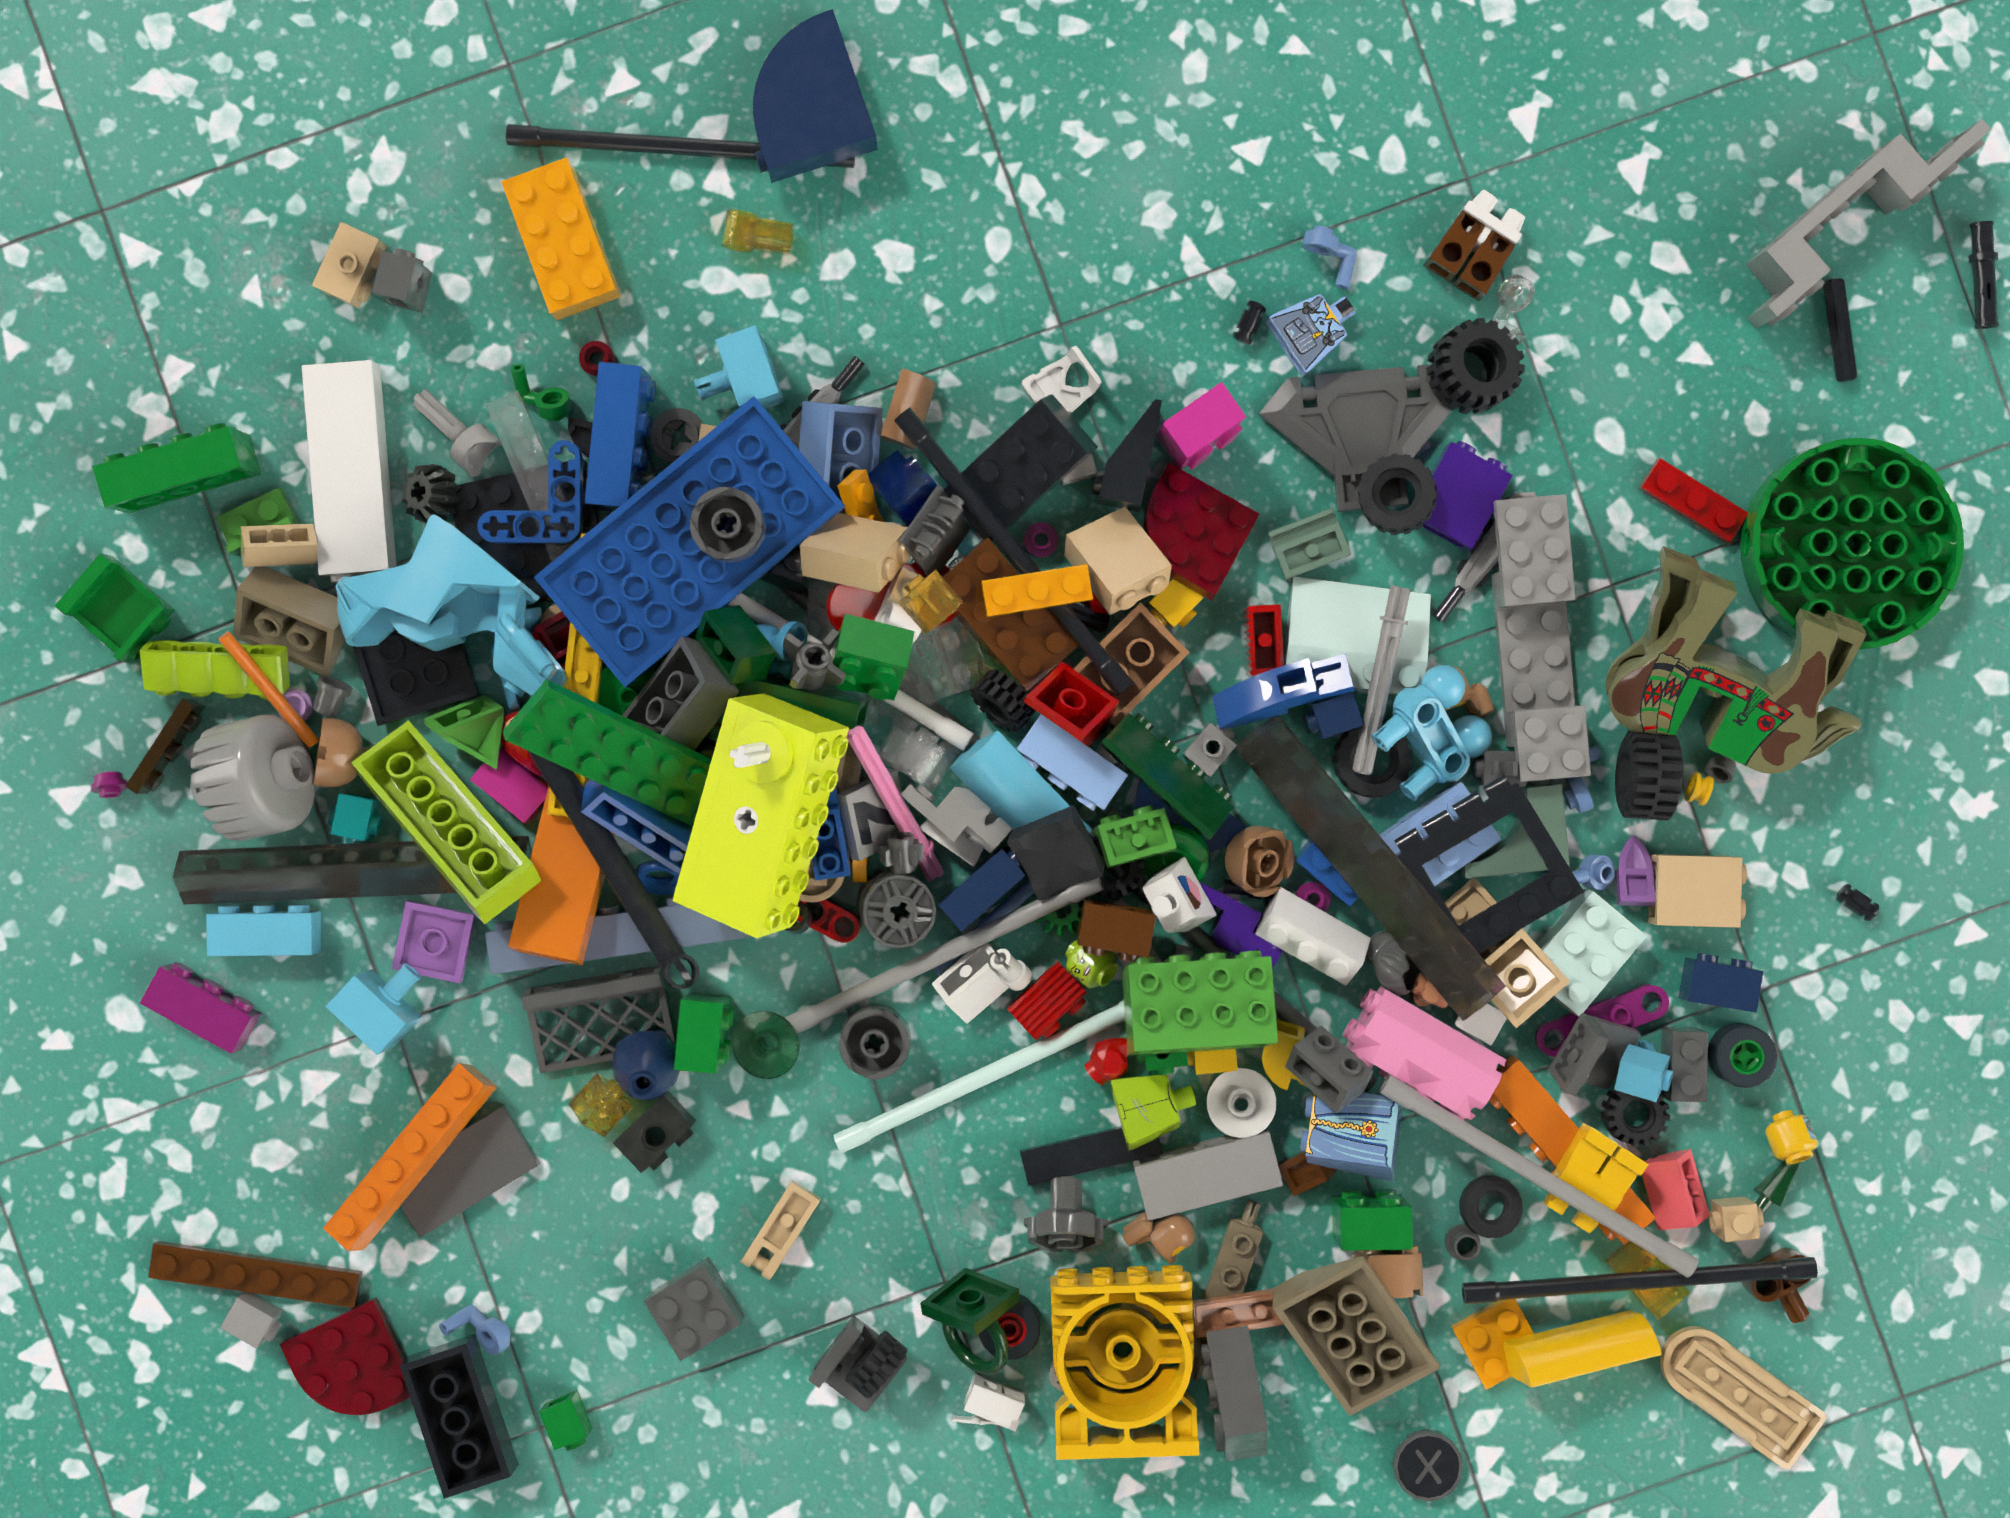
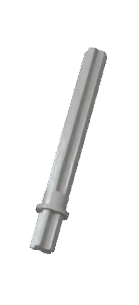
M1391 585L1385 615L1380 616V620H1383L1362 720L1364 725L1360 729L1353 763V771L1356 773L1369 775L1373 771L1378 746L1372 740L1371 735L1382 727L1404 624L1408 625V621H1404L1411 591L1408 588Z

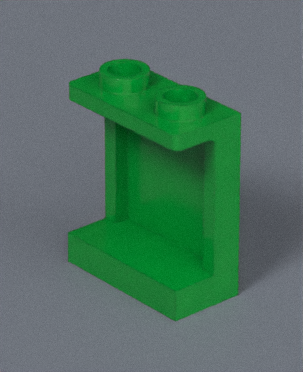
M102 553L94 559L55 604V607L67 616H73L115 653L113 657L121 662H131L132 660L136 661L139 659L140 649L154 634L158 635L168 627L171 622L169 617L175 611L116 558Z

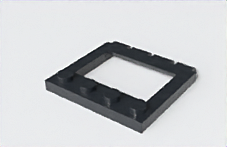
M1505 775L1483 787L1489 798L1483 802L1478 792L1475 791L1452 805L1458 815L1454 820H1452L1445 809L1423 822L1422 826L1428 834L1427 836L1422 838L1417 829L1413 828L1394 840L1400 852L1395 854V857L1461 964L1584 892L1519 783L1516 782L1511 785ZM1514 812L1550 872L1458 925L1422 865Z

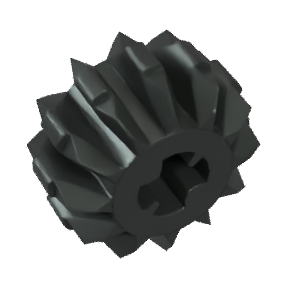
M437 464L415 466L414 472L407 474L408 484L402 486L406 490V495L401 500L407 504L406 513L422 523H427L431 515H436L446 521L448 515L455 514L454 503L460 501L456 497V492L461 487L454 483L456 474L447 471V468Z

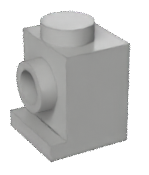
M1208 723L1183 751L1182 755L1187 760H1192L1206 773L1207 777H1211L1237 746L1232 741L1236 735L1230 729L1220 730L1218 724L1215 727L1212 723ZM1211 740L1216 741L1219 745V750L1215 754H1210L1206 749L1207 743Z

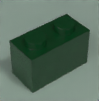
M740 605L706 610L695 635L696 640L730 685L766 679L777 653Z

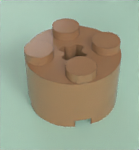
M1413 1245V1250H1356L1352 1252V1259L1361 1256L1365 1257L1393 1298L1414 1297L1413 1293L1419 1296L1424 1295L1422 1252L1418 1251V1246Z

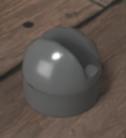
M1717 753L1709 759L1705 768V774L1713 777L1715 782L1728 783L1733 778L1736 763L1734 760Z

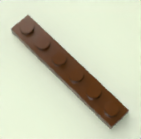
M157 1241L153 1243L148 1278L355 1308L358 1305L362 1271Z

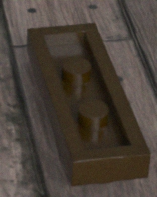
M181 699L125 786L136 794H148L160 786L165 777L162 772L169 762H174L181 754L184 747L181 743L186 735L193 733L202 721L200 714L205 706L194 699Z

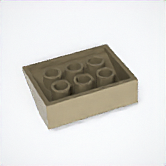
M1364 1256L1301 1272L1273 1288V1310L1349 1416L1440 1369L1437 1360Z

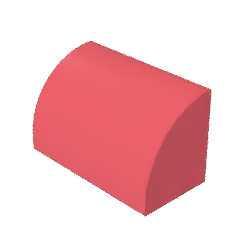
M1691 1149L1665 1153L1644 1161L1649 1165L1643 1172L1642 1177L1653 1215L1656 1217L1655 1222L1658 1230L1696 1227L1709 1217L1708 1206Z

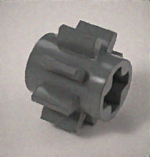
M910 832L889 834L886 845H879L880 862H885V867H889L892 873H911L916 870L918 861L924 860L923 843H918V839H914V835Z

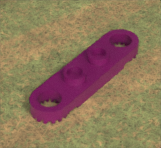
M1646 984L1591 1004L1583 1013L1635 1028L1661 1018L1669 1008V998L1662 988ZM1654 992L1659 998L1658 1007L1647 1012L1642 1007V998L1645 994ZM1567 1013L1551 1021L1544 1022L1539 1026L1534 1037L1538 1049L1548 1056L1556 1057L1579 1016ZM1552 1029L1559 1030L1562 1034V1043L1558 1047L1548 1048L1544 1042L1546 1033Z

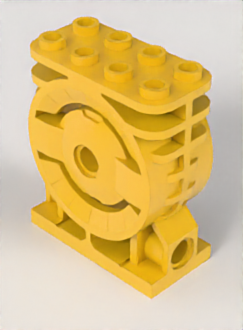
M1165 1265L1162 1266V1271H1148L1146 1266H1131L1127 1268V1272H1113V1268L1110 1267L1093 1268L1092 1273H1078V1269L1075 1268L1058 1269L1057 1275L1050 1277L1053 1362L1056 1376L1064 1392L1055 1403L1056 1460L1199 1456L1197 1407L1195 1399L1186 1392L1194 1365L1192 1278L1190 1273L1183 1271V1266ZM1115 1303L1138 1305L1152 1313L1161 1324L1172 1323L1175 1329H1157L1155 1324L1145 1314L1135 1309L1116 1308L1107 1310L1097 1316L1086 1332H1071L1074 1326L1083 1327L1087 1319L1097 1310ZM1117 1343H1129L1132 1346V1351L1127 1356H1118L1113 1351ZM1178 1363V1366L1162 1368L1156 1378L1146 1386L1128 1392L1105 1389L1091 1380L1084 1370H1068V1367L1087 1366L1091 1374L1104 1385L1115 1389H1131L1148 1381L1158 1369L1159 1364ZM1163 1417V1426L1152 1424ZM1087 1418L1103 1426H1090V1428H1087Z

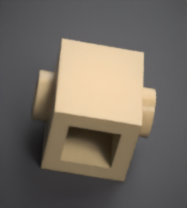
M1745 1196L1710 1200L1709 1224L1714 1235L1725 1242L1760 1239L1759 1228H1763L1764 1219L1761 1208L1757 1207L1755 1202Z

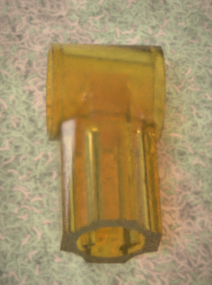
M730 209L727 210L722 246L742 252H752L753 249L789 255L793 242L794 224L758 218L756 214Z

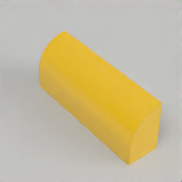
M1632 1310L1503 1341L1509 1376L1531 1388L1662 1355L1657 1337L1650 1323L1643 1315Z

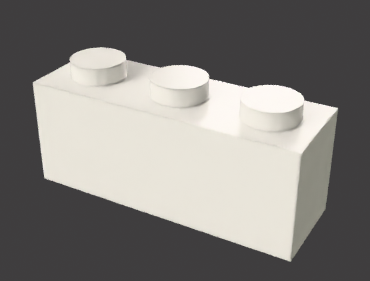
M1280 887L1281 889L1275 893L1264 908L1255 934L1338 982L1347 985L1362 967L1371 938Z

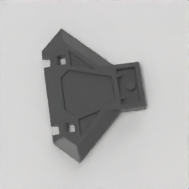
M1427 364L1417 365V376L1405 377L1403 367L1314 375V386L1301 387L1300 377L1287 378L1258 415L1334 476L1338 513L1361 510L1358 500V485L1360 486V478L1363 473H1366L1367 467L1371 463L1374 464L1380 457H1388L1396 453L1403 456L1404 454L1411 455V458H1414L1452 410L1446 407L1448 401L1444 399L1440 402L1437 399L1436 395L1439 392L1436 388L1431 390L1429 382L1433 378L1427 375L1426 368L1430 366ZM1419 390L1418 398L1407 399V391ZM1316 400V407L1304 408L1303 401ZM1393 478L1382 486L1380 500L1386 508L1408 505L1406 479Z

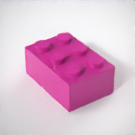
M1220 382L1166 420L1156 437L1178 468L1183 469L1188 466L1190 470H1193L1208 459V456L1214 450V446L1221 450L1236 439L1240 434L1239 432L1243 430L1241 424L1246 416L1224 384Z

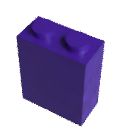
M1458 441L1456 444L1450 442L1444 447L1431 471L1437 489V504L1435 510L1431 513V518L1422 524V528L1467 552L1475 546L1494 511L1493 502L1500 500L1513 475L1505 471L1507 466L1502 462L1490 457L1486 461L1475 455L1476 449L1465 442Z

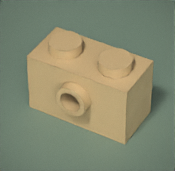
M340 222L312 286L329 296L359 309L362 302L365 303L372 293L373 284L371 282L377 271L381 252H386L388 246L378 238Z

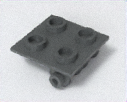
M940 485L936 486L899 540L933 583L971 529L961 515L964 501L957 495H952L949 498Z

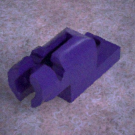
M1199 882L1213 909L1215 910L1216 907L1221 909L1209 932L1216 944L1235 955H1240V952L1261 951V957L1271 956L1273 969L1282 953V949L1255 934L1258 928L1256 925L1262 914Z

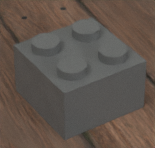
M709 1257L654 1289L644 1300L645 1305L680 1361L739 1326L744 1317L742 1310Z

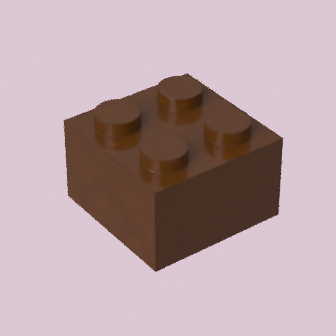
M1085 898L1077 932V944L1083 946L1084 953L1104 956L1105 950L1117 952L1119 959L1136 962V958L1140 957L1149 958L1156 915L1153 910Z

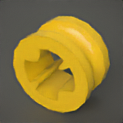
M1694 772L1686 787L1685 801L1692 802L1696 800L1698 805L1705 806L1713 790L1714 778L1711 776L1702 778L1701 773Z

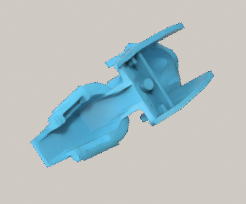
M436 515L429 517L413 556L407 564L354 577L343 576L335 586L337 592V615L347 645L355 647L378 645L392 632L397 630L399 634L412 642L432 651H440L464 643L468 635L481 631H490L495 633L494 671L507 680L504 687L521 698L525 692L532 696L546 679L562 687L567 681L564 669L539 640L536 641L524 627L526 604H534L540 597L456 527Z

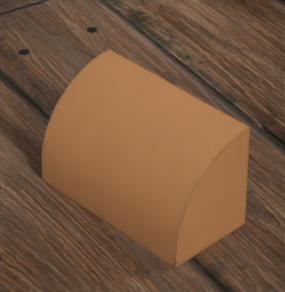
M902 368L881 432L882 440L916 451L917 446L912 444L894 420L911 407L920 420L925 423L937 385L934 381Z

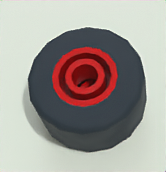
M1020 1294V1301L997 1319L1008 1340V1360H1017L1028 1355L1036 1346L1040 1336L1039 1313L1035 1305L1026 1296ZM984 1329L979 1333V1338L983 1347L992 1356H995L993 1340L987 1329Z

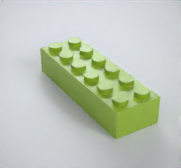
M409 720L351 762L366 786L484 925L542 881L534 864Z

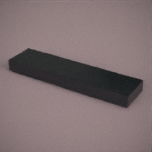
M1119 1126L1020 1150L1027 1183L1030 1186L1051 1181L1053 1178L1076 1175L1163 1154L1159 1138L1128 1151L1122 1127Z

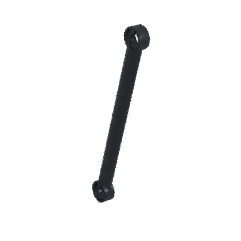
M528 751L662 967L664 981L669 986L677 989L692 987L699 977L697 961L683 950L611 831L581 813L584 788L575 773ZM679 958L687 960L690 964L691 976ZM671 963L678 969L685 983L677 985L670 979L669 968Z

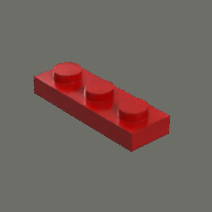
M1661 458L1655 461L1639 487V490L1725 543L1732 541L1748 514L1747 511Z

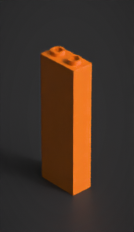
M548 787L530 861L534 864L542 881L520 897L508 947L515 952L583 966L605 875L569 817L547 814L550 787Z

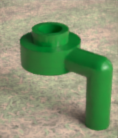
M515 364L511 366L510 369L520 402L536 406L538 415L549 421H559L570 413L572 405L569 393L565 389L548 388L539 393L530 391L524 365Z

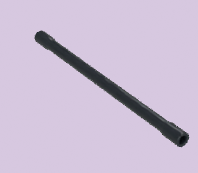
M508 124L506 128V142L509 146H551L757 160L755 152L760 151L758 142L549 129L539 126ZM855 157L827 166L854 168Z
M911 407L902 412L894 420L912 444L920 449L954 493L964 501L967 509L1022 575L1040 572L1041 570L933 439L928 428ZM1068 604L1048 607L1096 666L1098 673L1117 696L1134 683L1118 662L1110 657Z
M1814 1257L1781 1259L1774 1262L1697 1267L1688 1278L1674 1269L1506 1282L1462 1283V1298L1464 1304H1477L1507 1299L1775 1279L1817 1278L1818 1269Z

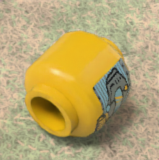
M1792 1110L1783 1111L1772 1116L1774 1122L1767 1126L1765 1134L1774 1157L1779 1160H1785L1787 1165L1812 1158L1814 1156L1812 1151L1817 1148L1818 1140L1809 1118L1805 1115H1794Z

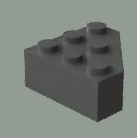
M1248 1325L1206 1332V1344H1201L1200 1347L1204 1366L1210 1365L1212 1377L1207 1379V1393L1210 1409L1217 1410V1414H1213L1217 1452L1224 1451L1225 1462L1267 1455L1268 1428Z

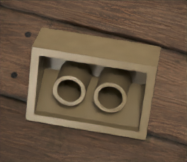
M265 566L254 567L237 588L233 630L235 638L251 645L271 644L286 646L288 661L323 676L329 677L332 674L345 643L337 615V597Z

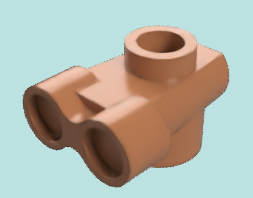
M1425 965L1420 969L1421 973L1418 974L1414 982L1411 999L1419 1006H1427L1431 1003L1445 1009L1452 997L1455 983L1441 978L1440 972L1436 967Z

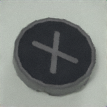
M1429 1429L1414 1431L1407 1435L1406 1439L1401 1444L1399 1443L1394 1451L1392 1461L1394 1476L1403 1491L1415 1499L1428 1502L1442 1499L1453 1492L1461 1480L1463 1470L1461 1454L1452 1440L1439 1431Z

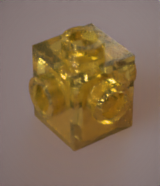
M597 1073L568 1103L582 1125L603 1137L633 1107L626 1098L625 1092L619 1088L614 1078L607 1080Z

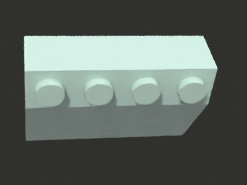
M1293 577L1283 647L1284 665L1308 658L1313 663L1346 654L1355 690L1369 691L1383 620H1380V616L1385 615L1390 589ZM1410 592L1404 621H1408V625L1404 624L1389 694L1398 695L1405 688H1416L1418 685H1421V681L1426 674L1431 594Z

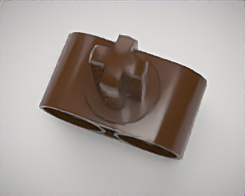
M1785 1247L1755 1263L1804 1258L1806 1256L1793 1248ZM1811 1279L1768 1280L1766 1287L1761 1290L1756 1289L1757 1281L1742 1282L1746 1291L1762 1302H1772L1779 1299L1790 1322H1803L1809 1316V1311L1797 1289L1808 1283Z

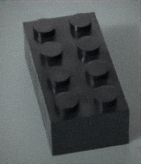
M1051 394L1033 405L961 473L1008 530L1092 454L1098 446L1055 396ZM949 485L943 489L949 498L952 495H956ZM963 504V512L961 513L982 539L989 538L992 542L993 539Z
M476 1335L466 1336L409 1355L400 1365V1369L443 1498L445 1499L511 1477L519 1464Z

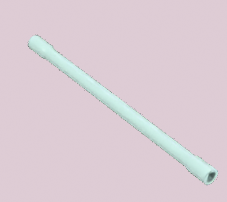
M1124 1000L1112 1008L1051 1035L1047 1039L1040 1040L866 1122L857 1123L834 1134V1140L839 1151L845 1153L870 1141L873 1137L1125 1021Z

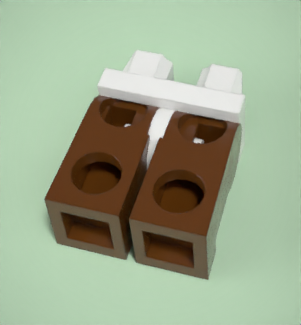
M1482 190L1473 201L1469 200L1423 264V266L1447 282H1450L1472 251L1473 255L1453 285L1478 302L1486 295L1514 246L1522 236L1519 231L1525 220L1524 215L1511 208L1507 210L1501 220L1490 214L1498 200L1486 190Z

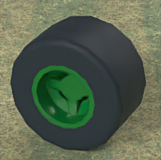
M1737 1022L1725 1025L1714 1033L1708 1045L1707 1057L1709 1065L1717 1077L1736 1087L1751 1088L1761 1085L1771 1077L1776 1069L1778 1054L1775 1043L1766 1032L1755 1026Z

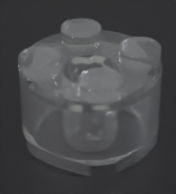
M901 713L881 745L878 754L882 761L897 771L903 772L917 783L935 791L961 750L944 739L941 744L937 741L940 737L925 726H922L918 731L916 728L919 724Z

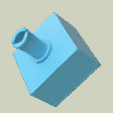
M756 326L715 339L724 366L721 371L694 379L701 401L731 390L735 394L739 407L753 396L765 409L785 402L763 338Z
M405 963L386 983L371 969L354 975L325 1007L378 1055L395 1047L423 1017L402 998L421 979V975L412 966Z

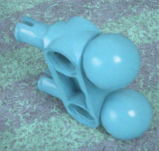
M1436 665L1426 672L1421 685H1418L1416 688L1410 687L1400 691L1393 703V717L1376 733L1371 735L1374 743L1385 752H1388L1397 741L1406 735L1420 760L1421 766L1399 786L1402 792L1413 801H1416L1434 783L1443 784L1447 780L1456 781L1463 777L1468 770L1470 759L1483 755L1492 743L1491 728L1481 717L1464 715L1455 720L1453 724L1444 709H1449L1460 702L1465 693L1466 685L1463 675L1455 667L1449 665Z

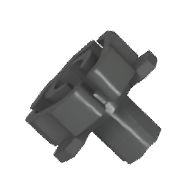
M1063 1176L1053 1178L1050 1181V1208L1037 1213L1036 1217L1024 1218V1226L1028 1228L1029 1244L1035 1245L1041 1250L1062 1252L1063 1249H1068V1252L1077 1253L1092 1250V1248L1103 1244V1229L1108 1227V1220L1095 1218L1094 1214L1082 1209V1180H1078L1076 1177Z

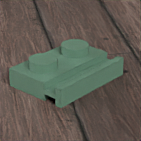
M1333 507L1267 533L1285 581L1351 555L1340 524L1334 514Z

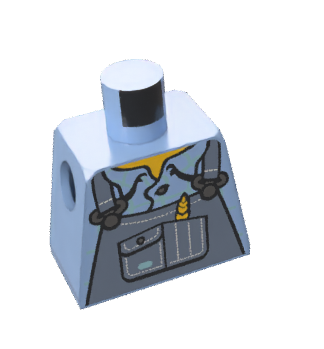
M1318 294L1271 315L1266 324L1300 376L1304 377L1347 336L1341 323L1353 316L1355 310L1345 296L1329 306L1324 297Z

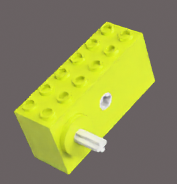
M765 693L729 698L672 901L755 938L790 928L798 918L800 895L809 881L807 871L811 859L818 850L819 841L817 837L820 827L828 816L829 809L827 803L830 792L834 790L838 782L837 768L840 758L844 756L848 747V739L846 737L849 727Z

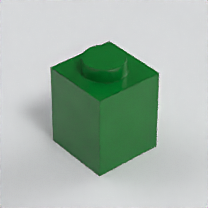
M578 1390L545 1402L539 1411L554 1451L562 1447L569 1451L583 1445L586 1442L585 1438L588 1437L593 1429Z

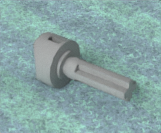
M424 389L421 394L417 393L413 398L415 400L413 405L454 443L450 451V458L470 476L480 475L488 455L496 447L503 445V442L482 423L468 428L427 389Z

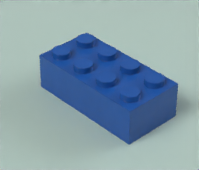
M599 362L585 504L596 510L613 512L645 486L640 485L642 471L647 472L649 463V452L644 450L645 437H650L652 428V416L647 415L649 402H654L656 382L651 381V376L642 366Z

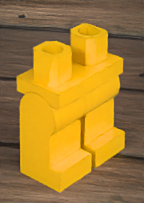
M1582 1123L1557 1165L1554 1175L1610 1209L1615 1210L1638 1175L1641 1176L1649 1164L1619 1146L1593 1127ZM1547 1193L1544 1204L1560 1215H1563L1569 1204L1551 1193ZM1579 1210L1571 1221L1589 1234L1599 1224V1222Z

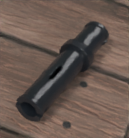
M1979 221L1970 224L1972 254L1968 256L1969 263L1973 265L1975 329H1988L1999 326L1995 261L1998 260V252H1994V221Z

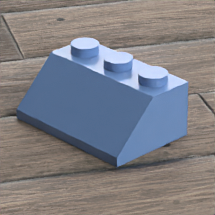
M802 401L799 451L841 501L837 485L854 470L863 469L867 470L876 499L883 408Z

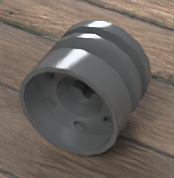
M889 868L881 869L867 877V882H864L858 891L856 900L858 918L871 936L885 946L894 948L913 946L924 939L934 925L936 916L934 897L927 886L912 873L895 874L890 872ZM902 902V906L906 911L904 914L898 913L894 918L895 915L890 909L892 906L898 907Z

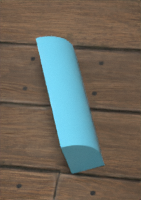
M999 731L968 744L950 767L967 787L991 808L990 811L997 818L1001 817L1013 829L1070 807ZM1083 821L1086 829L1090 834L1092 829Z

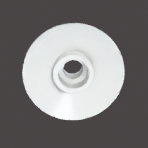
M1238 1068V1071L1224 1072L1212 1083L1207 1095V1111L1211 1121L1221 1132L1235 1138H1246L1263 1132L1270 1125L1276 1112V1095L1273 1087L1263 1075L1251 1069ZM1238 1099H1245L1248 1102V1108L1244 1111H1239L1235 1108V1102Z

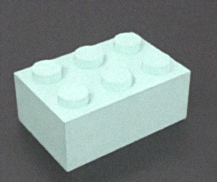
M1583 889L1584 892L1574 899L1537 944L1570 981L1552 998L1570 1013L1580 1016L1647 937L1599 895L1587 889Z

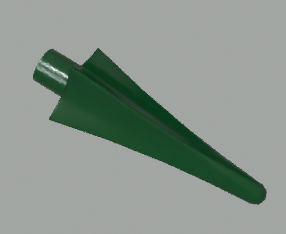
M1784 1160L1766 1179L1753 1189L1760 1194L1755 1203L1757 1207L1761 1208L1762 1213L1765 1214L1771 1204L1781 1207L1801 1162L1787 1165Z

